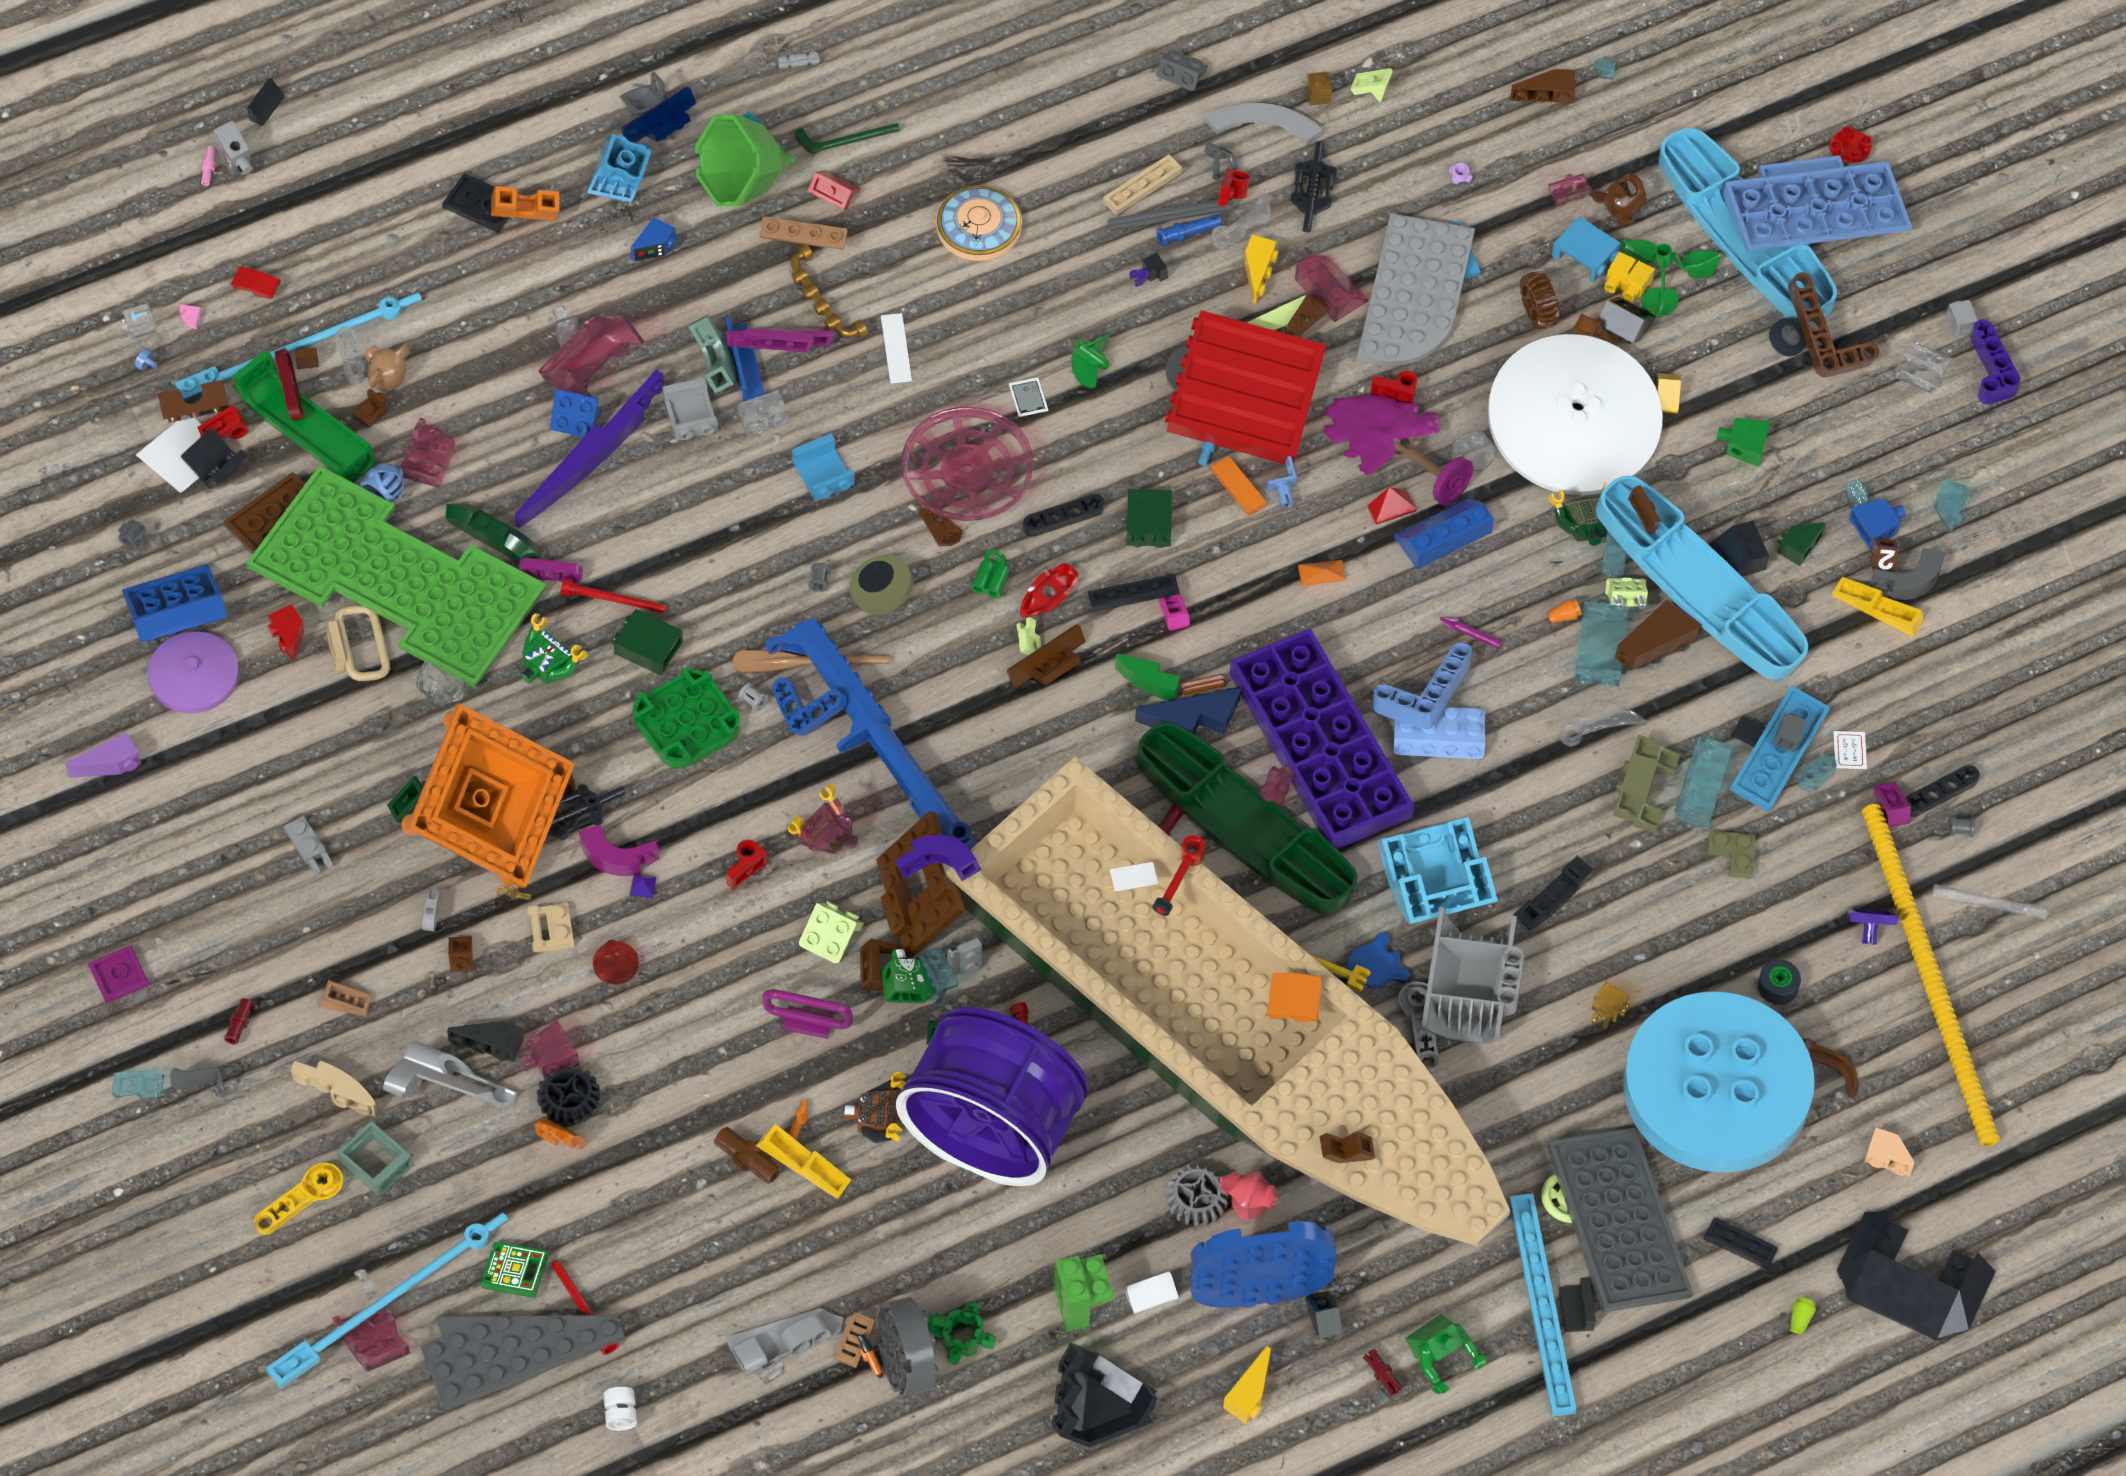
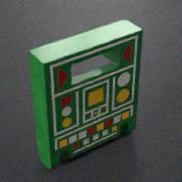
M494 1242L492 1246L494 1250L490 1252L483 1273V1279L487 1280H481L480 1287L487 1290L536 1298L549 1258L548 1252L546 1250ZM531 1262L537 1268L533 1280L526 1281L525 1277Z

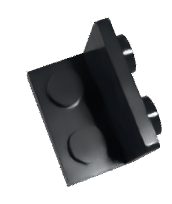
M210 428L180 457L200 480L211 489L247 457V454L242 449L234 453L218 434Z

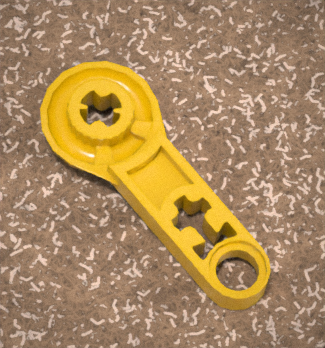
M327 1162L312 1166L298 1185L255 1216L254 1224L257 1231L262 1235H269L314 1202L328 1200L336 1196L343 1185V1175L340 1169L334 1164ZM321 1177H324V1179H326L327 1177L328 1182L324 1185L322 1182L321 1184H319V1179ZM284 1205L289 1208V1211H281L280 1207ZM272 1212H275V1215H278V1220L275 1219V1216L272 1214ZM264 1218L272 1220V1224L267 1228L259 1226L260 1221Z

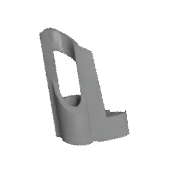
M415 1042L408 1048L405 1057L398 1061L388 1073L383 1085L384 1091L410 1099L415 1092L418 1093L422 1080L425 1079L474 1096L497 1107L511 1106L518 1094V1091L473 1073L458 1058L420 1042ZM456 1071L493 1086L496 1089L494 1092L453 1076V1073Z

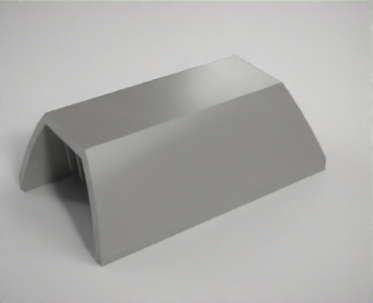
M1440 907L1422 1028L1447 1039L1480 1044L1492 1043L1500 1037L1503 1015L1510 1016L1518 1008L1523 973L1524 952L1521 948L1513 946L1517 916H1512L1508 931L1496 942L1493 941L1494 937H1491L1490 941L1483 939V936L1480 939L1473 938V935H1470V937L1464 936L1450 921L1444 911V907ZM1516 959L1517 962H1510L1509 960ZM1512 979L1514 982H1507L1506 980ZM1508 999V1000H1511L1512 1002L1506 1003V1002H1503V1000Z

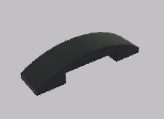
M1577 855L1561 870V874L1532 901L1529 899L1513 916H1517V920L1529 931L1534 929L1560 909L1588 880L1594 869Z

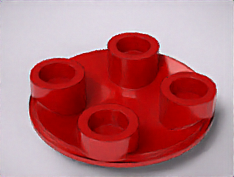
M1846 126L1831 138L1829 143L1830 152L1833 156H1841L1842 162H1861L1871 153L1872 139L1870 136Z

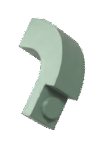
M709 315L690 323L688 327L706 358L707 371L704 376L713 391L717 393L733 385L737 375L733 354L730 347L727 346V340L722 331L717 330Z

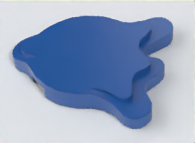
M1383 932L1379 933L1371 944L1356 948L1351 953L1345 968L1353 971L1355 966L1359 965L1370 970L1371 974L1369 977H1366L1367 982L1365 986H1369L1368 989L1381 987L1391 981L1404 983L1410 977L1409 971L1399 965L1400 954L1396 951L1387 952L1389 936ZM1342 977L1343 982L1347 984L1348 979Z

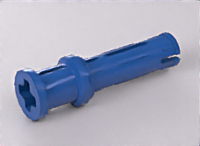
M1215 214L1189 223L1180 224L1177 222L1168 228H1157L1158 242L1163 247L1169 242L1183 241L1189 235L1221 227V218L1219 214Z

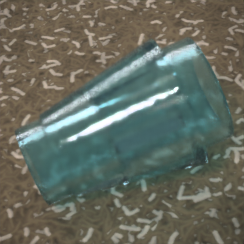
M1855 479L1845 485V495L1855 506L1871 502L1864 482Z

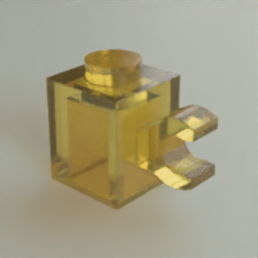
M1605 981L1593 999L1592 1010L1596 1012L1593 1014L1592 1023H1595L1598 1018H1602L1605 1020L1602 1028L1606 1029L1609 1026L1610 1020L1616 1022L1620 1015L1624 1017L1630 1007V1004H1628L1629 994Z

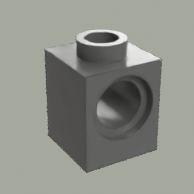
M1785 713L1779 723L1773 745L1794 753L1800 743L1806 720L1796 714Z

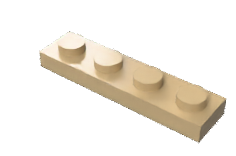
M1167 155L1104 196L1103 203L1117 216L1180 175L1183 168L1170 155Z

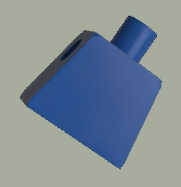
M1880 499L1852 507L1849 520L1871 551L1874 538L1890 539L1898 533L1901 523L1900 519L1906 517V511L1902 505L1891 508L1887 500Z

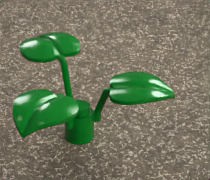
M1622 239L1621 253L1636 259V263L1640 261L1648 265L1649 263L1654 264L1656 260V264L1661 268V289L1650 288L1642 296L1644 309L1654 317H1663L1670 314L1678 304L1677 292L1674 289H1665V268H1668L1673 263V259L1682 270H1687L1689 277L1698 280L1712 276L1721 259V253L1693 251L1687 253L1682 258L1681 263L1676 257V253H1672V248L1668 244L1663 243L1655 246L1652 242L1646 240Z

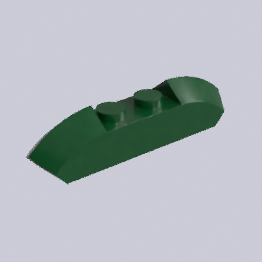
M467 503L446 504V519L451 525L519 563L523 558L537 559L539 557L541 549L532 540L483 510Z

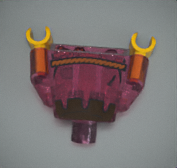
M829 783L826 786L829 793L826 792L825 788H822L820 790V797L823 800H829L830 803L825 802L805 823L801 817L796 816L788 826V831L792 834L798 833L801 844L807 846L811 851H824L835 854L843 845L853 849L857 845L858 837L852 834V820L839 799H835L833 796L836 793L835 786Z

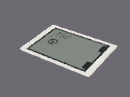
M1038 377L1009 383L1019 417L1048 411Z

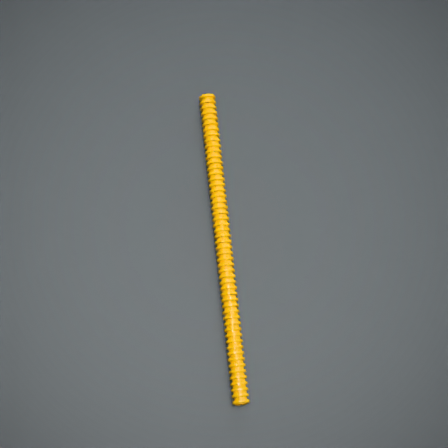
M1870 804L1862 810V815L1864 816L1867 828H1869L1870 838L1873 840L1872 843L1875 846L1879 863L1886 877L1893 901H1895L1894 905L1897 907L1896 910L1899 913L1901 925H1903L1905 936L1908 938L1907 941L1910 944V950H1912L1916 967L1919 969L1918 972L1921 975L1925 992L1928 994L1927 997L1930 1000L1934 1017L1937 1019L1936 1023L1939 1025L1941 1037H1943V1042L1946 1044L1945 1048L1948 1050L1950 1062L1953 1063L1952 1068L1955 1069L1954 1073L1957 1076L1961 1093L1964 1095L1963 1098L1966 1101L1968 1112L1971 1114L1970 1118L1973 1120L1972 1124L1975 1126V1132L1978 1133L1977 1138L1980 1140V1145L1992 1146L2000 1140V1136L1997 1134L1995 1122H1993V1117L1990 1115L1991 1111L1988 1109L1986 1097L1983 1096L1982 1086L1979 1083L1977 1072L1974 1070L1975 1067L1972 1064L1968 1047L1965 1045L1963 1033H1961V1028L1958 1026L1959 1022L1956 1020L1957 1016L1954 1014V1008H1952V1003L1949 1001L1950 997L1947 995L1948 991L1945 989L1943 977L1940 976L1939 966L1936 964L1934 952L1931 945H1929L1930 941L1927 939L1925 927H1923L1921 916L1918 914L1919 911L1916 908L1917 905L1914 902L1910 885L1905 877L1898 853H1896L1897 849L1894 847L1895 844L1892 841L1888 824L1886 823L1883 811H1881L1882 807L1879 804Z

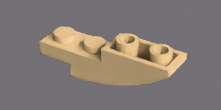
M294 1061L291 1072L293 1079L297 1083L314 1086L324 1093L330 1092L332 1102L341 1108L349 1107L355 1109L359 1114H369L376 1117L377 1108L375 1101L367 1090L353 1077L323 1061H319L316 1068Z

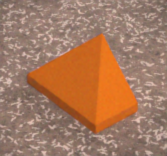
M1342 560L1298 565L1302 586L1346 580Z

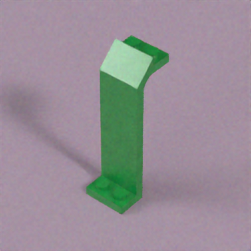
M266 349L233 375L235 383L232 386L251 411L327 466L335 474L354 483L377 464L370 443L302 393H300L305 418L295 422L292 421L287 410L279 373L276 370L271 353Z

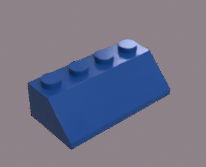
M1468 498L1394 534V538L1415 568L1419 569L1491 534L1494 518L1482 502Z

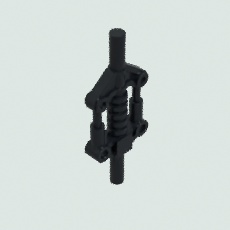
M1322 141L1316 142L1313 160L1306 163L1298 162L1295 165V191L1291 194L1290 200L1292 204L1305 214L1303 231L1306 233L1311 232L1313 215L1332 206L1330 193L1333 190L1337 169L1323 163L1324 143ZM1303 176H1309L1306 198L1299 193ZM1325 178L1326 194L1318 199L1320 179Z
M579 785L576 791L563 796L564 798L561 799L559 805L570 803L579 798L584 803L580 802L578 806L573 805V808L564 809L561 811L562 813L557 812L547 834L564 840L568 837V833L579 828L581 830L593 824L601 825L603 823L602 804L625 795L624 788L621 786L597 796L596 793L588 789L587 785ZM586 811L590 814V817L578 821L576 825L569 828L559 825V823L563 824L564 821H570V818L575 819V816L579 817L581 814H586Z

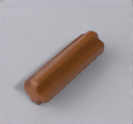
M1219 674L1183 682L1181 684V691L1186 696L1224 687L1225 680L1223 675Z

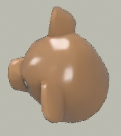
M404 343L397 351L392 349L380 350L375 345L366 351L364 356L369 363L367 378L371 388L374 387L379 391L388 392L394 390L403 382L406 373L405 358L410 352L409 343Z

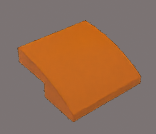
M1273 973L1267 1012L1270 1019L1293 1018L1295 1022L1318 1021L1323 983L1322 977L1298 973Z

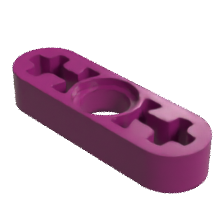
M523 558L520 560L518 570L541 580L563 582L564 578H569L579 583L583 575L582 566L568 562Z

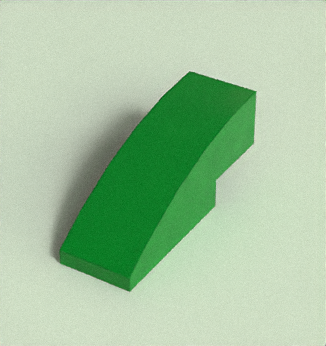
M1116 654L1115 669L1136 687L1167 701L1176 700L1180 676L1160 672V663Z

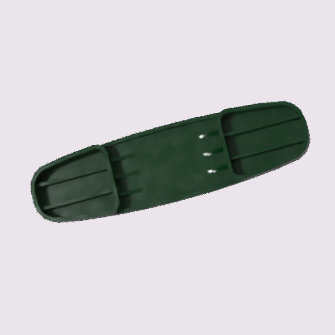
M1169 722L1153 726L1139 740L1136 757L1138 768L1173 804H1177L1191 821L1238 860L1291 898L1316 913L1333 914L1350 902L1354 896L1358 878L1356 869L1318 830L1313 828L1305 829L1259 789L1226 766L1225 757L1220 751L1181 726Z

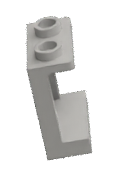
M705 377L662 387L663 400L675 441L689 440L692 437L711 435L718 432V420L713 412Z

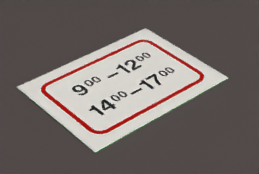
M1833 731L1835 768L1867 769L1865 732Z

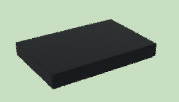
M465 173L442 203L444 209L497 233L509 218L491 216V195L495 187Z

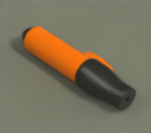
M864 1334L858 1336L861 1347L859 1350L863 1359L868 1361L874 1375L882 1378L884 1371L870 1342Z

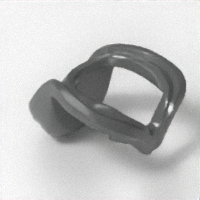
M1210 142L1206 145L1204 152L1210 158H1214L1212 179H1224L1225 175H1219V159L1229 158L1230 169L1238 170L1237 159L1233 152Z

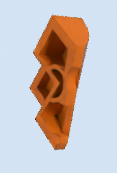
M542 1118L535 1124L537 1135L555 1146L561 1141L572 1149L576 1147L582 1150L586 1144L582 1136L547 1118Z

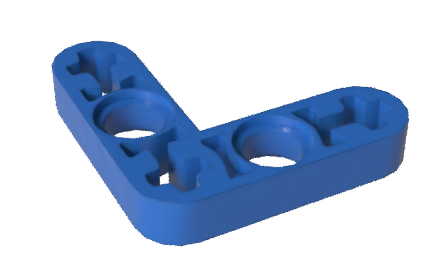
M779 678L772 686L773 694L789 729L799 736L808 734L840 712L847 704V697L843 692L831 689L804 707L793 682L785 678ZM783 685H786V686L784 687V690H785V693H786V694H784V693L781 692V691H783V687H782ZM795 701V709L792 712H788L789 704ZM818 707H821V708H822V713H821V715H820L819 717L815 718V717H814V711H815V709L818 708Z

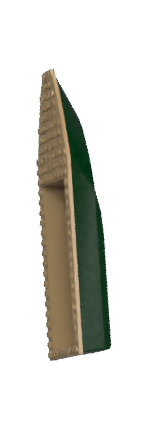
M1076 757L1071 759L971 849L982 870L964 881L960 880L952 867L946 871V876L960 889L967 911L1211 1122L1229 1135L1362 1204L1424 1231L1478 1246L1510 1215V1209L1490 1163L1456 1108L1406 1039L1388 1020L1202 863L1189 867L1170 902L1173 908L1168 916L1160 915L1153 910L1152 906L1156 898L1163 897L1182 862V846ZM1153 862L1158 884L1115 892L1110 869ZM1273 973H1298L1322 977L1323 983L1318 1021L1295 1022L1293 1018L1270 1019L1267 1012ZM1358 1131L1372 1137L1375 1159L1336 1163L1322 1156L1319 1136L1325 1133L1344 1138Z

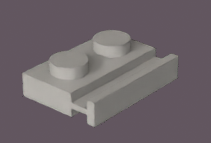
M978 938L957 946L955 951L947 950V972L951 979L957 973H960V975L970 974L982 967V944Z

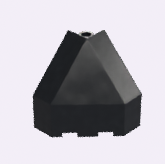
M1070 1342L1058 1365V1372L1062 1373L1061 1384L1056 1385L1054 1403L1058 1404L1057 1415H1054L1052 1419V1426L1060 1437L1090 1448L1153 1423L1149 1413L1153 1411L1156 1405L1157 1397L1155 1394L1157 1391L1103 1355Z

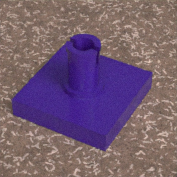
M1847 908L1846 917L1851 922L1864 923L1863 944H1869L1870 938L1871 945H1877L1878 924L1897 925L1898 916L1893 911Z

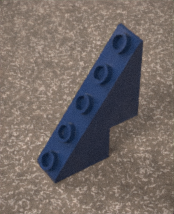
M1228 688L1225 691L1216 693L1207 692L1200 696H1186L1175 701H1162L1159 704L1149 706L1141 705L1136 708L1135 721L1149 727L1165 722L1174 723L1195 734L1198 726L1201 725L1224 734L1241 700V689Z

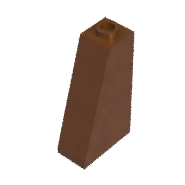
M1666 600L1618 644L1614 658L1622 665L1634 670L1695 641L1699 636L1702 624L1669 600Z

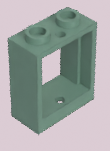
M372 1121L367 1126L364 1125L359 1128L356 1136L350 1141L344 1142L337 1152L339 1162L378 1197L413 1167L411 1155ZM374 1139L395 1159L376 1177L371 1178L351 1159Z

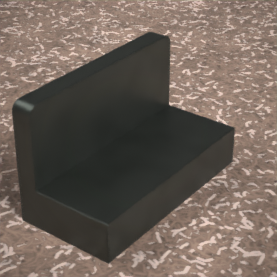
M1590 1277L1580 1278L1578 1286L1560 1287L1559 1293L1565 1332L1594 1331L1596 1318Z

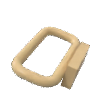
M362 605L346 606L338 610L335 615V621L328 622L326 632L335 671H342L345 666L348 675L357 681L384 678L390 671V661L378 614ZM364 613L370 617L381 661L380 670L358 672L355 669L343 621L345 616Z

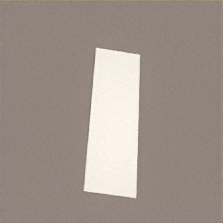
M902 313L881 315L890 383L912 381Z

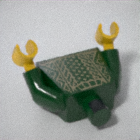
M1606 482L1603 485L1602 491L1606 488ZM1559 490L1557 493L1559 500L1554 498L1552 492L1549 496V502L1556 507L1554 512L1558 526L1572 535L1578 542L1588 540L1592 546L1600 544L1602 537H1605L1607 534V529L1597 517L1596 505L1599 497L1561 504L1564 499L1563 491Z

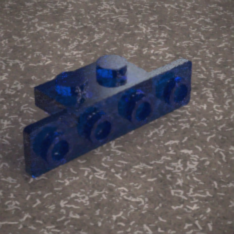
M686 86L621 128L623 136L631 142H638L646 136L659 142L666 139L674 131L682 129L685 124L691 121L689 114L685 111L696 105L691 88Z

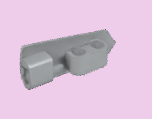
M818 1308L727 1336L726 1342L740 1368L748 1376L789 1354H801L840 1334L844 1317Z

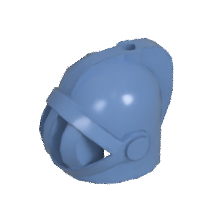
M381 463L368 471L360 487L390 503L400 498L403 491V470L398 465Z

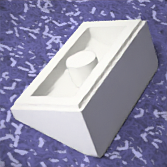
M1170 1271L1128 1285L1125 1291L1134 1314L1179 1298Z

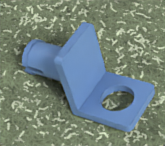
M1287 456L1285 463L1289 477L1270 480L1266 485L1267 492L1275 490L1278 492L1282 508H1286V504H1288V507L1295 504L1290 487L1295 486L1297 476L1291 456Z

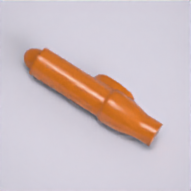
M804 1100L801 1101L800 1106L796 1110L789 1135L797 1140L801 1126L807 1120V1106L809 1103Z

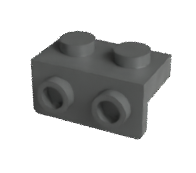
M1170 50L1161 57L1156 75L1166 81L1194 91L1198 79L1206 74L1208 65L1203 64L1199 59L1186 57L1180 51Z

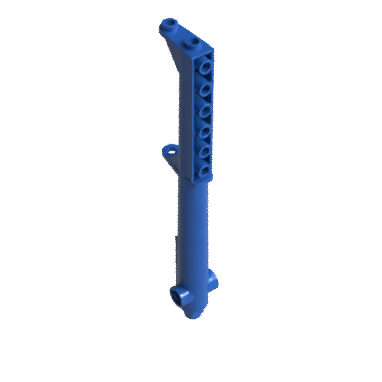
M812 617L807 621L799 622L794 628L779 637H771L766 641V651L769 654L786 650L807 655L830 690L837 689L846 695L847 704L844 710L853 723L850 734L841 739L836 745L839 752H844L869 741L909 798V804L919 819L928 811L936 812L943 835L958 839L970 850L977 844L971 835L970 826L958 818L890 728V716L885 713L880 704L877 705L870 689L864 688L859 674L851 670L846 656L840 655L837 644L833 639L829 640L826 630L821 623L818 624Z

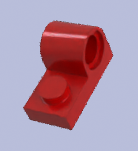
M1227 168L1221 185L1218 205L1226 207L1229 199L1246 198L1250 175Z
M1408 370L1400 372L1396 381L1374 375L1370 394H1383L1389 398H1394L1396 402L1413 403L1416 394L1417 376L1414 372Z
M235 405L228 407L197 427L200 436L212 428L221 439L226 436L231 439H240L247 435L249 431L241 411Z
M743 840L738 844V865L734 864L728 869L726 873L727 885L734 890L767 864V852L753 840ZM745 853H751L752 855H750V856H745L744 854H745Z

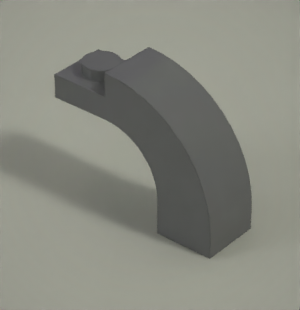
M1923 548L1919 565L1908 573H1894L1874 569L1870 587L1891 592L1890 599L1892 600L1917 598L1928 592L1937 582L1945 552Z

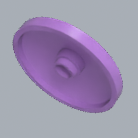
M186 632L169 638L156 649L148 665V680L154 696L164 706L182 713H200L219 706L233 693L239 678L238 662L233 649L223 639L206 632Z

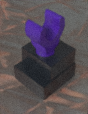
M1156 252L1142 260V269L1132 270L1129 275L1130 279L1139 277L1135 280V286L1137 287L1142 285L1147 277L1150 282L1157 278L1160 282L1168 279V270Z

